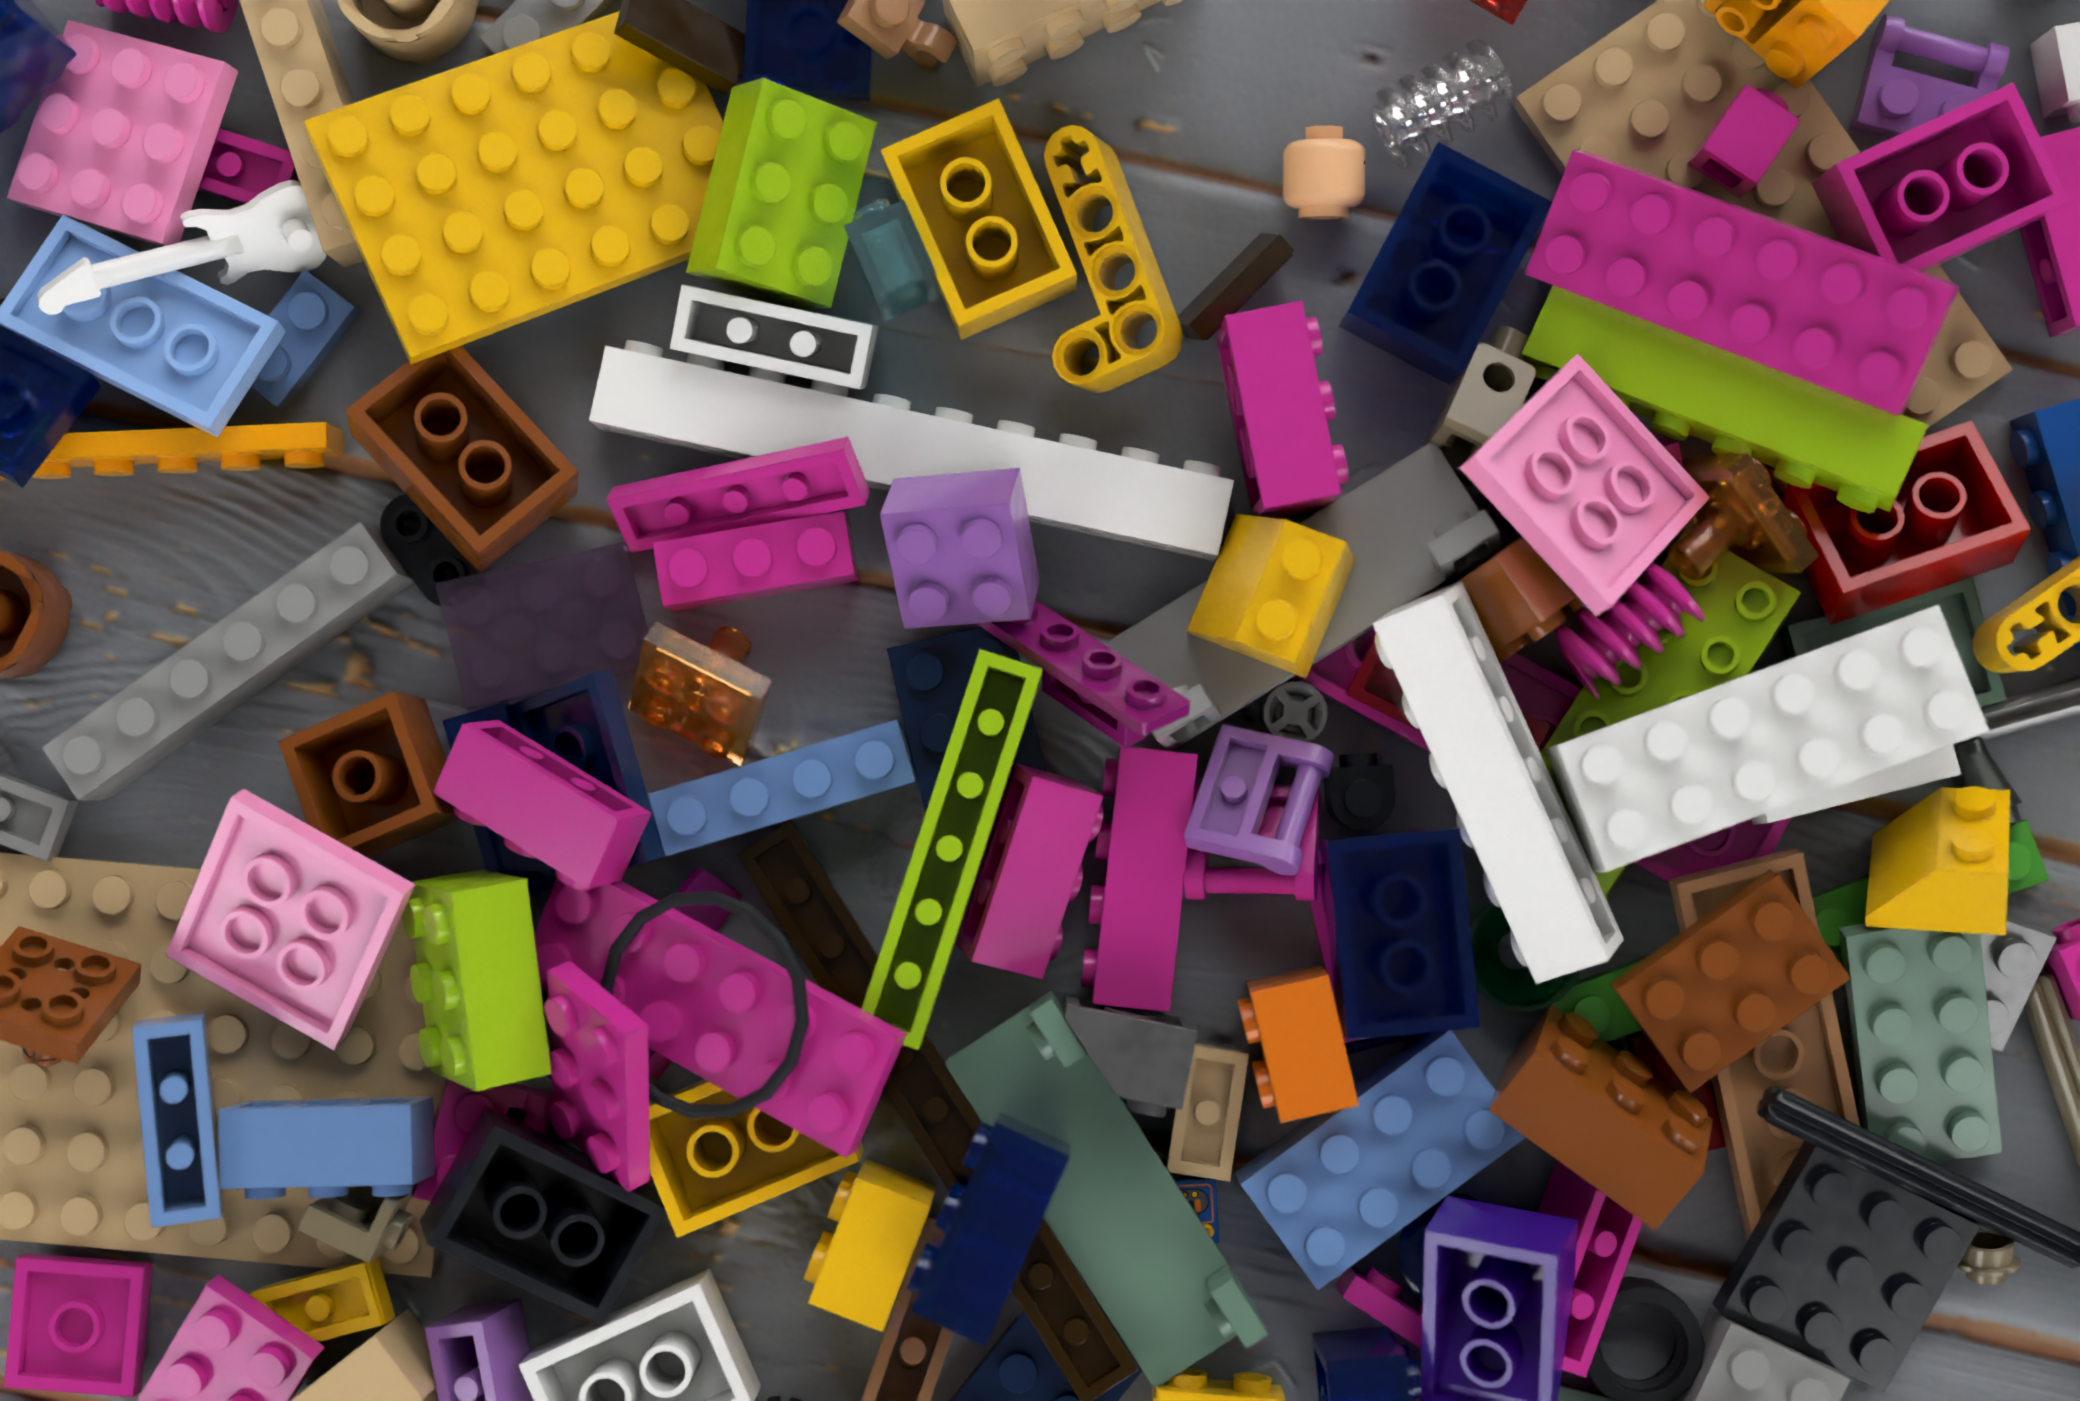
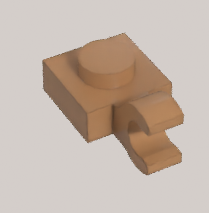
M848 0L837 20L838 24L886 60L897 55L900 49H902L915 63L929 71L934 68L937 60L946 63L958 42L946 29L917 18L925 4L923 0Z

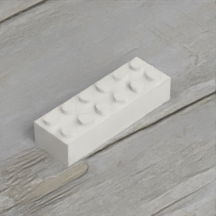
M1936 605L1545 749L1593 872H1607L1988 732L1989 728L1940 606Z

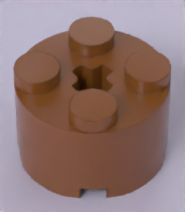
M0 550V679L29 677L39 672L61 648L68 631L72 597L69 591L62 586L56 575L44 564L31 557L5 550Z

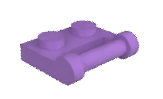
M1884 14L1876 27L1849 128L1891 139L1997 90L1998 82L2008 62L2009 47L1994 42H1987L1984 47L1905 26V19ZM1898 51L1973 71L1971 86L1894 67L1892 62L1895 52Z
M1222 724L1183 835L1187 848L1260 864L1268 870L1281 875H1296L1304 854L1299 848L1320 781L1329 777L1335 758L1334 754L1327 748L1317 744ZM1280 766L1294 768L1296 774L1275 838L1258 835Z

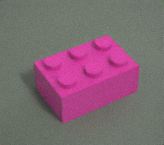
M2014 82L1840 161L1811 183L1839 242L1921 272H1925L2034 222L2071 201Z
M1302 300L1225 315L1216 337V343L1251 516L1282 518L1322 510L1342 494L1341 484L1348 482L1349 475L1344 449L1341 444H1331L1328 429V420L1335 419L1336 417L1332 388L1328 380L1320 382L1318 380L1315 356H1320L1323 353L1318 321L1316 317L1306 318Z

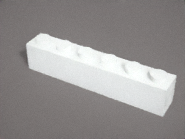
M1457 582L1391 610L1372 623L1376 631V650L1383 664L1387 668L1394 670L1403 690L1402 705L1404 712L1412 726L1420 729L1430 750L1429 764L1432 774L1442 788L1448 789L1458 811L1456 814L1458 831L1465 844L1470 848L1474 847L1484 869L1483 882L1486 893L1495 906L1502 908L1511 928L1510 942L1517 960L1523 966H1528L1536 984L1609 961L1624 938L1463 582Z

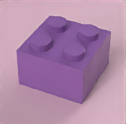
M1020 468L893 479L881 510L880 518L904 629L1031 619L1040 579Z

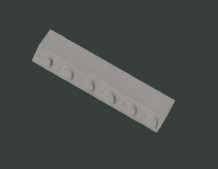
M359 522L41 748L78 801L109 800L413 584L414 581L385 543L381 530Z

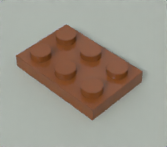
M1769 869L1609 985L1681 1087L1690 1094L1851 978L1780 875Z

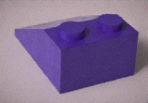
M1453 1196L1445 1198L1425 1229L1420 1401H1558L1575 1282L1577 1220Z

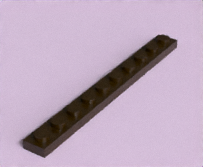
M790 820L736 855L818 985L862 1009L879 956L794 821ZM927 1031L919 1050L902 1045L884 1090L1080 1401H1093L1139 1370L1137 1363L970 1102L946 1067V1061Z

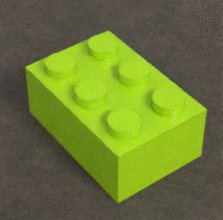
M765 78L732 87L686 273L776 304L804 310L831 308L877 122Z
M477 869L411 881L415 884V888L402 914V920L408 937L414 939L417 964L411 966L410 981L416 1000L423 1004L426 1028H422L419 1031V1048L425 1065L431 1067L432 1073L473 1091H481L552 1074L527 879Z

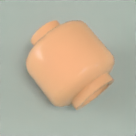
M1342 126L1305 127V139L1289 143L1283 151L1282 197L1287 206L1298 209V219L1349 218V208L1358 206L1364 200L1365 149L1361 143L1355 140L1343 139Z

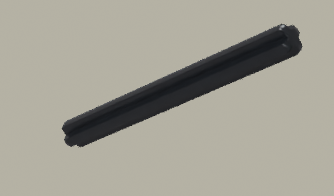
M1778 1086L1768 1087L1763 1094V1098L1759 1101L1757 1113L1767 1123L2067 1267H2080V1232Z

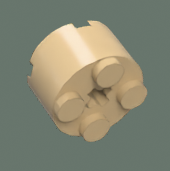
M337 0L343 14L378 51L398 60L425 65L435 62L441 55L449 52L461 42L474 21L479 0Z

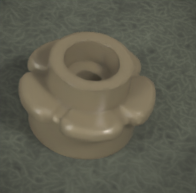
M1978 1230L1957 1268L1966 1272V1277L1975 1283L1996 1285L2006 1281L2007 1273L2017 1272L2021 1266V1260L2018 1257H2014L2013 1240L1992 1230Z

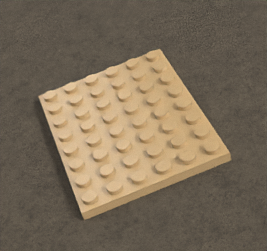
M0 851V947L15 929L21 926L141 964L140 984L78 1064L62 1060L51 1066H38L39 1052H36V1059L31 1064L23 1057L22 1047L0 1041V1240L328 1269L361 1260L297 1230L308 1205L321 1199L308 1197V1187L286 1188V1195L283 1197L259 1200L246 1199L245 1189H223L224 1208L221 1218L151 1228L132 1027L137 1020L206 1012L218 1145V1109L244 1101L433 1097L434 1119L446 1078L432 1073L431 1067L425 1065L420 1053L419 1031L422 1028H426L423 1004L416 1000L411 987L410 970L413 964H417L414 939H410L405 931L402 916L346 1040L335 1050H332L165 956L201 868L64 856L53 857L52 861H44L25 853ZM349 1186L348 1195L367 1203L371 1207L369 1215L376 1217L385 1197L372 1196V1186ZM412 1194L405 1211L413 1214L406 1235L395 1251L387 1248L383 1254L378 1256L384 1274L431 1278L438 1272L440 1250L427 1245L420 1224V1219L431 1201L414 1198Z

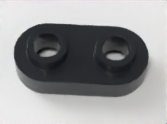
M406 494L396 497L385 507L380 520L382 537L423 595L432 603L449 609L465 608L477 601L486 585V570L480 574ZM417 514L421 520L420 530L413 536H406L402 528L403 521L408 515ZM454 564L458 569V580L454 585L444 587L440 582V572L445 566Z

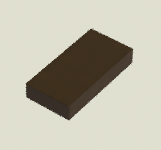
M623 0L614 31L615 35L723 94H726L736 85L748 36L686 0Z
M1260 233L1177 316L1183 335L1187 338L1208 340L1220 329L1225 315L1235 314L1293 256V248L1280 234Z

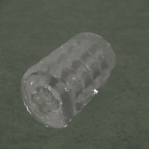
M1473 39L1465 45L1463 55L1458 51H1450L1445 54L1441 60V67L1435 63L1424 65L1419 71V79L1413 75H1405L1397 82L1396 91L1390 87L1378 89L1374 98V106L1372 107V117L1375 129L1385 149L1393 161L1403 169L1409 163L1406 146L1412 144L1423 157H1426L1431 153L1428 134L1434 132L1445 145L1453 142L1451 122L1456 120L1465 132L1471 133L1476 128L1473 115L1474 110L1479 109L1485 118L1492 122L1498 118L1495 99L1501 97L1510 107H1515V95L1508 73L1499 56L1482 40Z

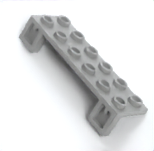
M1436 443L1425 445L1299 523V525L1346 541L1356 560L1312 665L1374 628L1372 623L1391 610L1432 593L1503 549L1499 531L1485 509L1479 511ZM1207 581L1108 642L1109 648L1190 700L1188 716L1152 732L1155 739L1169 751L1174 750L1295 676L1293 673L1199 638L1186 631Z

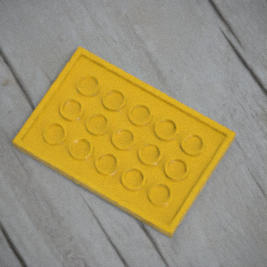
M620 11L303 120L307 136L410 364L689 260L723 120L705 83L614 34Z

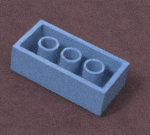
M1439 1022L1354 1084L1359 1106L1309 1117L1234 1172L1240 1185L1317 1290L1323 1288L1526 1138L1488 1110L1496 1090L1452 1030Z

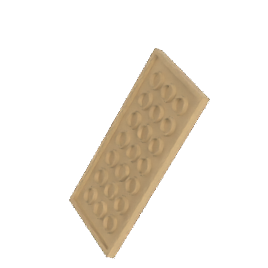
M1706 0L1656 1L1519 94L1511 103L1561 176L1564 174L1573 150L1587 151L1839 242L1811 183L1836 163L1860 153L1859 149L1810 79L1800 88L1796 89L1786 79L1778 77L1771 72L1764 59L1739 37L1729 34L1720 26L1717 18L1703 6ZM1748 84L1754 89L1764 88L1780 96L1789 107L1788 112L1801 121L1758 184L1742 198L1738 199L1687 163L1728 102ZM1940 265L1924 272L1951 282ZM1957 292L1905 411L1901 413V415L1928 424L1927 429L2013 370L1959 292ZM1766 468V470L1768 471L1772 479L1775 481L1779 489L1785 495L1788 483L1777 478L1773 474L1774 470Z

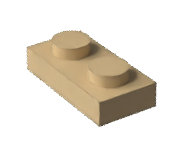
M1195 1043L1182 1110L1174 1108L1165 1165L1169 1172L1230 1182L1249 1059L1247 1051Z

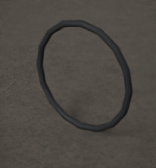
M715 891L672 893L637 912L611 945L600 986L613 995V986L623 951L645 923L676 906L712 904L746 917L775 945L792 980L795 1024L785 1059L762 1088L730 1104L693 1105L661 1092L649 1081V1100L689 1118L734 1117L770 1099L796 1067L809 1025L805 976L786 936L754 906Z

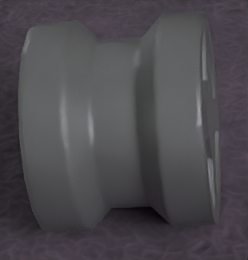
M1301 681L1287 682L1272 689L1264 697L1260 707V723L1265 733L1304 742L1314 740L1323 731L1328 718L1327 704L1322 694L1312 685Z

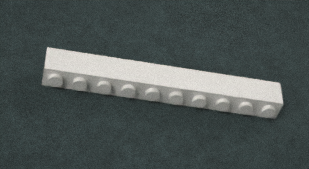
M626 340L624 349L605 345L589 421L600 430L739 460L849 436L868 487L888 492L895 478L1020 468L1029 522L1214 561L1219 554L1234 483L1232 479L1220 477L1222 468L1219 466L1193 460H1185L1183 469L1158 464L1159 454L1133 447H1123L1121 456L1096 451L1097 441L1073 434H1060L1059 442L1034 437V427L1007 420H999L997 429L972 424V414L947 407H936L934 416L910 411L911 402L900 397L876 393L874 394L873 401L867 402L849 398V388L845 386L812 380L810 389L786 384L787 375L780 372L750 367L748 376L724 371L725 362L722 360L691 353L688 354L686 363L662 358V348L639 341Z

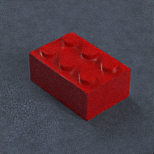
M1972 420L1923 437L1890 512L1876 507L1874 513L1855 510L1836 499L1838 492L1816 483H1812L1808 489L1788 484L1777 517L1830 625L2014 562L2031 530Z

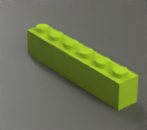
M1554 285L1521 353L1523 361L1533 365L1537 370L1533 383L1540 387L1563 365L1579 354L1632 413L1651 420L1650 427L1655 431L1676 440L1684 441L1689 434L1713 444L1711 450L1715 454L1735 463L1748 464L1751 458L1775 468L1773 474L1777 478L1800 488L1808 489L1812 483H1816L1838 492L1836 499L1842 504L1866 513H1874L1876 507L1888 512L1891 511L1928 427V424L1901 414L1899 416Z
M982 649L979 650L862 1006V1010L907 1033L902 1045L919 1050L923 1043L1043 673V669Z

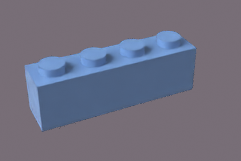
M894 720L648 794L665 855L671 856L918 783L902 722Z

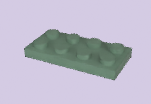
M1865 923L1839 927L1843 968L1851 978L1845 982L1861 1127L1935 1163L2002 1153L1981 934L1865 927Z

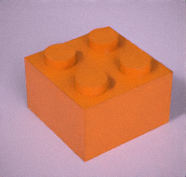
M1320 965L1245 981L1249 997L1237 999L1248 1044L1260 1042L1263 1060L1251 1063L1263 1109L1275 1106L1280 1123L1359 1106L1331 983L1326 971Z

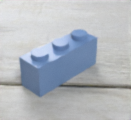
M206 1012L137 1020L132 1027L151 1228L221 1218L224 1198L223 1189H220L219 1145Z
M433 1097L244 1101L218 1109L220 1189H245L246 1199L259 1200L283 1197L286 1195V1188L308 1187V1197L345 1196L349 1194V1186H372V1196L375 1197L402 1196L413 1192L412 1185L435 1175Z

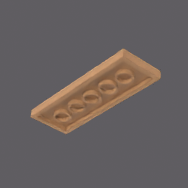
M1792 848L1669 879L1680 933L1769 869L1780 875L1819 932L1803 852ZM1832 992L1711 1078L1746 1241H1748L1804 1140L1767 1123L1764 1118L1759 1117L1757 1105L1763 1098L1765 1090L1771 1086H1778L1860 1126Z

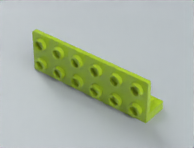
M1687 529L1682 533L1661 568L1672 574L1688 591L1700 607L1705 621L1701 622L1686 612L1682 613L1680 618L1686 633L1685 636L1679 638L1665 628H1662L1658 632L1665 651L1658 654L1641 644L1637 647L1643 664L1641 669L1636 670L1620 660L1616 663L1622 681L1621 684L1615 686L1601 676L1595 679L1601 699L1596 700L1583 686L1540 753L1574 829L1575 826L1545 749L1748 675L1758 660L1761 661L1781 630V627H1783L1794 610L1801 594L1800 591L1691 529ZM1625 865L1607 872H1594L1606 899L1623 875Z

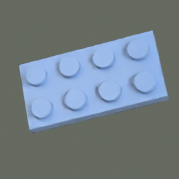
M63 214L1 304L0 327L218 438L286 333L279 321L177 270L101 289L100 297L66 305L62 312L56 315L44 313L39 308L37 302L39 290L81 258L86 257L90 260L91 264L139 253Z

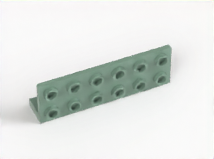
M1052 990L947 1058L946 1067L970 1102L1152 1386H1161L1236 1336L1239 1337L1247 1349L1269 1335L1261 1313L1131 1112L1126 1109V1104L1122 1098L1115 1095L1064 1017V1008Z

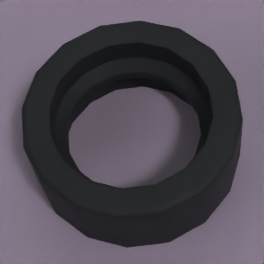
M1631 1276L1623 1277L1607 1321L1610 1316L1622 1307L1633 1304L1652 1306L1662 1312L1672 1325L1675 1336L1674 1352L1666 1366L1652 1377L1642 1380L1628 1379L1613 1372L1604 1361L1599 1340L1587 1376L1601 1393L1614 1401H1674L1691 1387L1702 1367L1705 1344L1699 1321L1680 1297L1654 1280Z

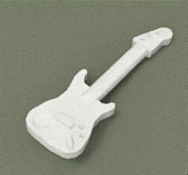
M287 180L259 193L248 203L229 210L196 209L181 214L180 218L185 227H198L206 230V236L91 264L88 258L83 257L44 285L37 293V302L41 311L48 315H56L62 312L66 305L100 297L101 289L223 258L226 259L225 267L218 272L217 276L222 284L229 285L247 273L259 270L303 272L305 269L310 271L322 264L326 254L323 252L300 181Z

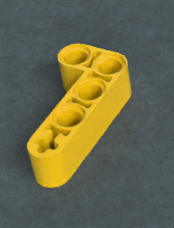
M1069 125L1057 130L1046 143L1044 151L1045 166L1101 315L1062 334L1054 345L1052 359L1054 369L1059 377L1066 382L1090 392L1102 393L1135 380L1173 361L1181 350L1183 333L1117 155L1111 146L1084 127ZM1084 151H1087L1082 157L1080 156ZM1082 165L1085 175L1096 183H1091L1088 178L1074 169ZM1112 204L1113 215L1110 223L1103 230L1094 232L1093 222L1095 215L1104 206ZM1133 262L1135 268L1133 280L1124 289L1116 290L1114 281L1119 268L1126 263ZM1155 320L1157 326L1155 339L1146 348L1139 349L1136 342L1139 328L1145 322ZM1097 346L1100 355L1099 362L1092 372L1083 375L1080 368L1081 357L1090 347Z
M2080 556L1985 620L1977 628L1973 637V652L1977 661L1986 670L1996 674L2034 670L2045 665L2080 640ZM2063 590L2067 591L2076 603V613L2071 622L2067 621L2058 609V599ZM2031 628L2039 632L2028 634L2016 642L2013 646L2015 654L2009 652L2007 646L2014 640L2012 632Z

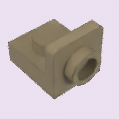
M412 1193L402 1196L385 1197L376 1217L369 1215L371 1207L367 1203L353 1196L321 1198L308 1205L297 1230L370 1263L383 1254L387 1248L395 1251L402 1242L413 1218V1214L405 1211Z

